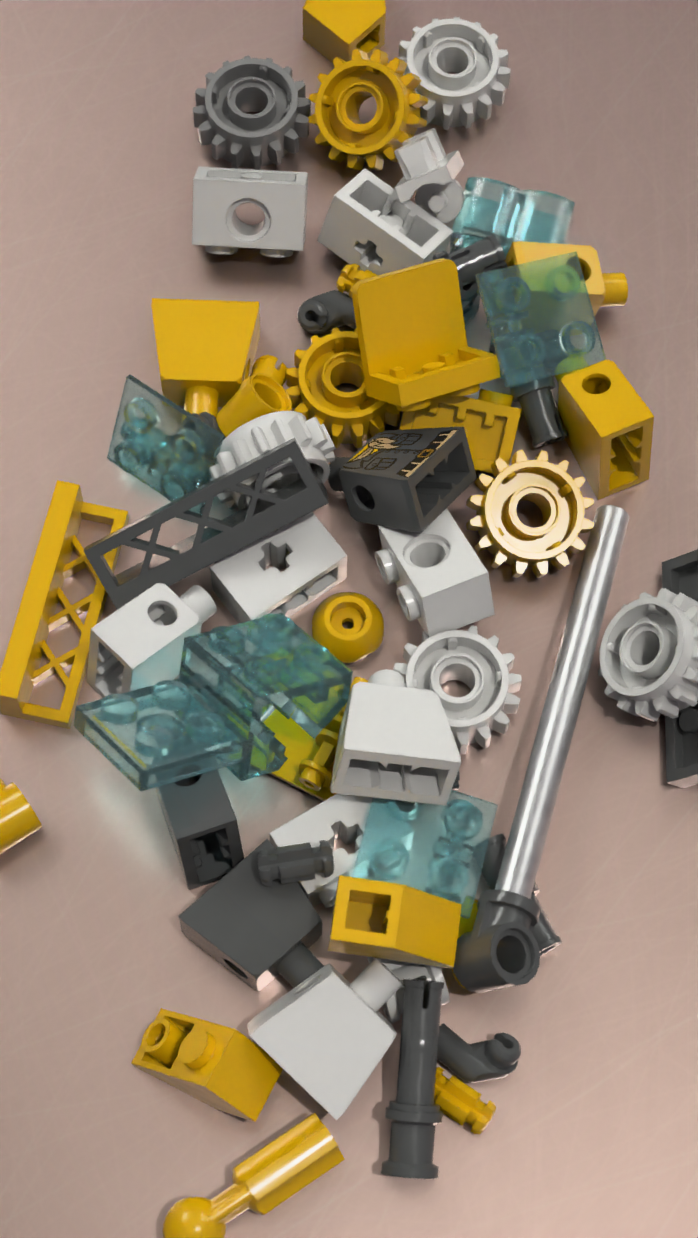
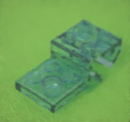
M283 613L266 614L252 621L232 626H219L208 632L185 637L179 679L160 681L149 687L122 694H111L100 700L77 705L74 727L141 792L223 767L228 768L239 780L244 781L277 771L288 759L284 755L286 747L274 737L275 733L263 723L269 715L277 709L287 719L291 718L311 737L315 738L347 703L353 671Z

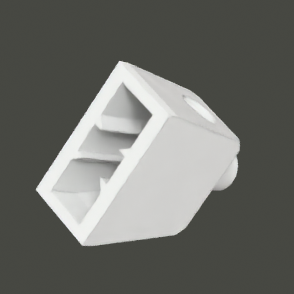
M156 583L91 628L87 683L128 721L194 661L198 652L202 624L217 612L213 598L199 585H193L179 597L163 583Z
M389 669L375 672L371 675L368 682H358L352 685L339 730L330 785L331 793L446 806L461 765V756L439 695L432 690L405 687L403 676L399 672Z
M375 958L352 983L348 982L331 964H327L253 1017L247 1024L249 1036L333 1118L338 1120L344 1114L397 1035L393 1025L378 1010L403 983L378 958Z

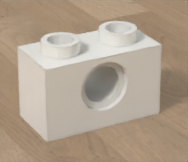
M198 167L193 178L192 245H204L205 251L222 255L237 253L238 247L260 248V254L268 257H289L293 255V250L303 251L306 238L308 172ZM243 203H254L263 210L265 219L259 224L249 225L238 218L235 209Z
M447 508L423 532H412L378 525L382 550L375 552V558L381 576L387 585L396 583L398 587L396 589L397 596L404 615L408 621L417 619L428 638L444 631L459 629L495 615L488 571Z

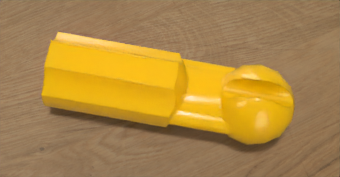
M312 1113L232 1168V1185L212 1199L188 1197L177 1201L168 1211L164 1220L163 1237L224 1238L226 1224L247 1209L260 1215H265L345 1160L338 1144L318 1116Z

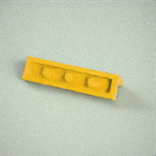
M60 480L56 482L0 671V712L2 715L67 729L71 727L88 667L91 628L101 621L108 596L85 555L84 548L77 539L81 521L84 519L112 525L110 534L128 525L129 521L128 511L83 502L79 484ZM122 545L103 554L113 574ZM74 549L79 557L70 562ZM86 568L96 583L94 591L89 596L71 605L62 591L64 580ZM59 601L64 610L55 614L56 607ZM88 610L85 623L83 624L78 615ZM71 620L81 635L79 644L74 649L55 658L46 643L49 632ZM44 654L49 663L39 668ZM73 663L68 678L63 668ZM56 673L65 687L60 710L29 703L34 685Z

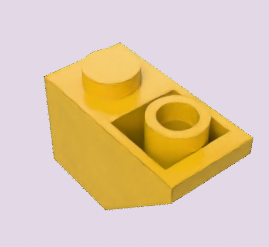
M306 0L302 7L303 40L331 63H333V59L336 57L346 62L352 60L354 49L366 52L368 58H370L375 49H380L385 44V0Z
M339 875L328 951L453 969L462 904L404 884Z
M163 1008L160 1009L154 1022L144 1032L141 1046L131 1062L138 1069L217 1110L256 1122L283 1070L268 1053L238 1030Z

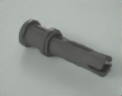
M403 979L404 1000L396 1100L390 1101L389 1107H386L385 1118L391 1121L389 1160L382 1162L381 1173L403 1178L435 1179L438 1178L439 1167L433 1164L435 1125L442 1122L443 1114L440 1111V1105L434 1104L441 995L442 989H444V982Z

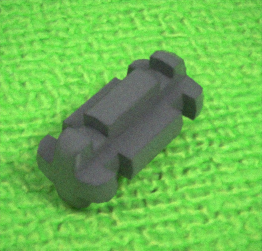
M321 840L319 841V847L311 848L310 842L276 847L277 852L274 854H268L267 849L258 852L257 863L262 884L272 886V880L280 879L281 884L315 879V873L320 872L324 873V877L331 876L334 872V859L330 843Z

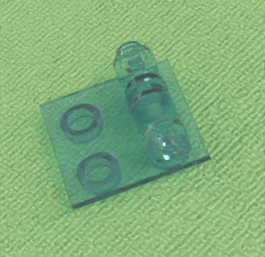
M577 251L475 275L478 286L476 290L477 295L482 300L487 318L486 327L490 329L492 336L490 340L491 346L495 347L501 369L500 378L504 380L505 387H509V389L520 387L534 380L582 369L606 359Z
M129 374L126 377L107 459L172 502L210 482L212 476L209 468L217 464L216 456L220 452L224 435ZM205 501L188 511L202 514Z
M451 790L446 806L373 798L351 877L404 884L462 904L460 917L469 919L498 804Z

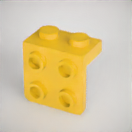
M439 258L360 280L353 285L351 295L367 396L393 404L398 411H416L430 406L431 398L444 394L448 396L470 395L480 390V383L501 377L498 355L467 345L457 266L452 260Z

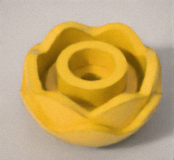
M341 592L333 594L319 604L312 617V638L315 646L329 657L340 662L353 663L376 651L383 641V615L371 599L360 593ZM349 621L353 624V627L346 629L342 624Z

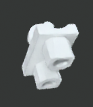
M432 128L404 140L403 146L394 151L404 174L394 188L401 203L411 199L416 193V205L440 222L448 223L456 218L463 208L465 199L463 188L455 180V177L463 168L464 163L458 150L449 154L445 153L435 128Z

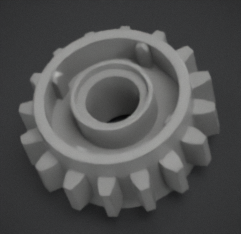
M244 56V59L231 63L229 61L223 62V67L215 74L208 72L205 75L206 89L198 88L195 91L196 107L193 108L194 127L198 128L200 144H211L212 157L218 160L222 157L232 163V168L236 169L239 166L260 170L261 167L273 163L278 166L282 164V158L289 152L296 154L299 151V137H308L309 135L308 117L311 116V100L306 98L305 83L303 81L294 82L292 79V69L290 67L282 68L273 63L270 58L264 60ZM247 112H259L258 114H245Z

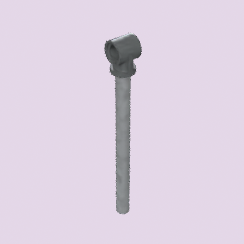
M603 505L596 509L593 520L594 527L589 535L495 890L483 891L480 894L473 931L465 932L457 939L453 971L459 983L471 992L483 993L527 984L535 977L539 968L540 951L538 942L532 932L534 926L538 923L540 908L530 898L630 518L625 510L617 506Z

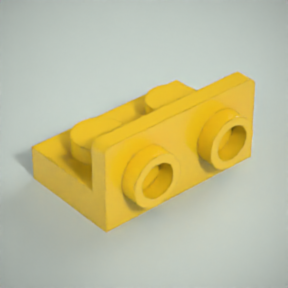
M480 389L478 399L444 394L431 398V405L427 408L416 411H403L399 430L464 427L475 470L492 473L491 464L499 457L508 466L510 465L522 409L511 407L512 395Z

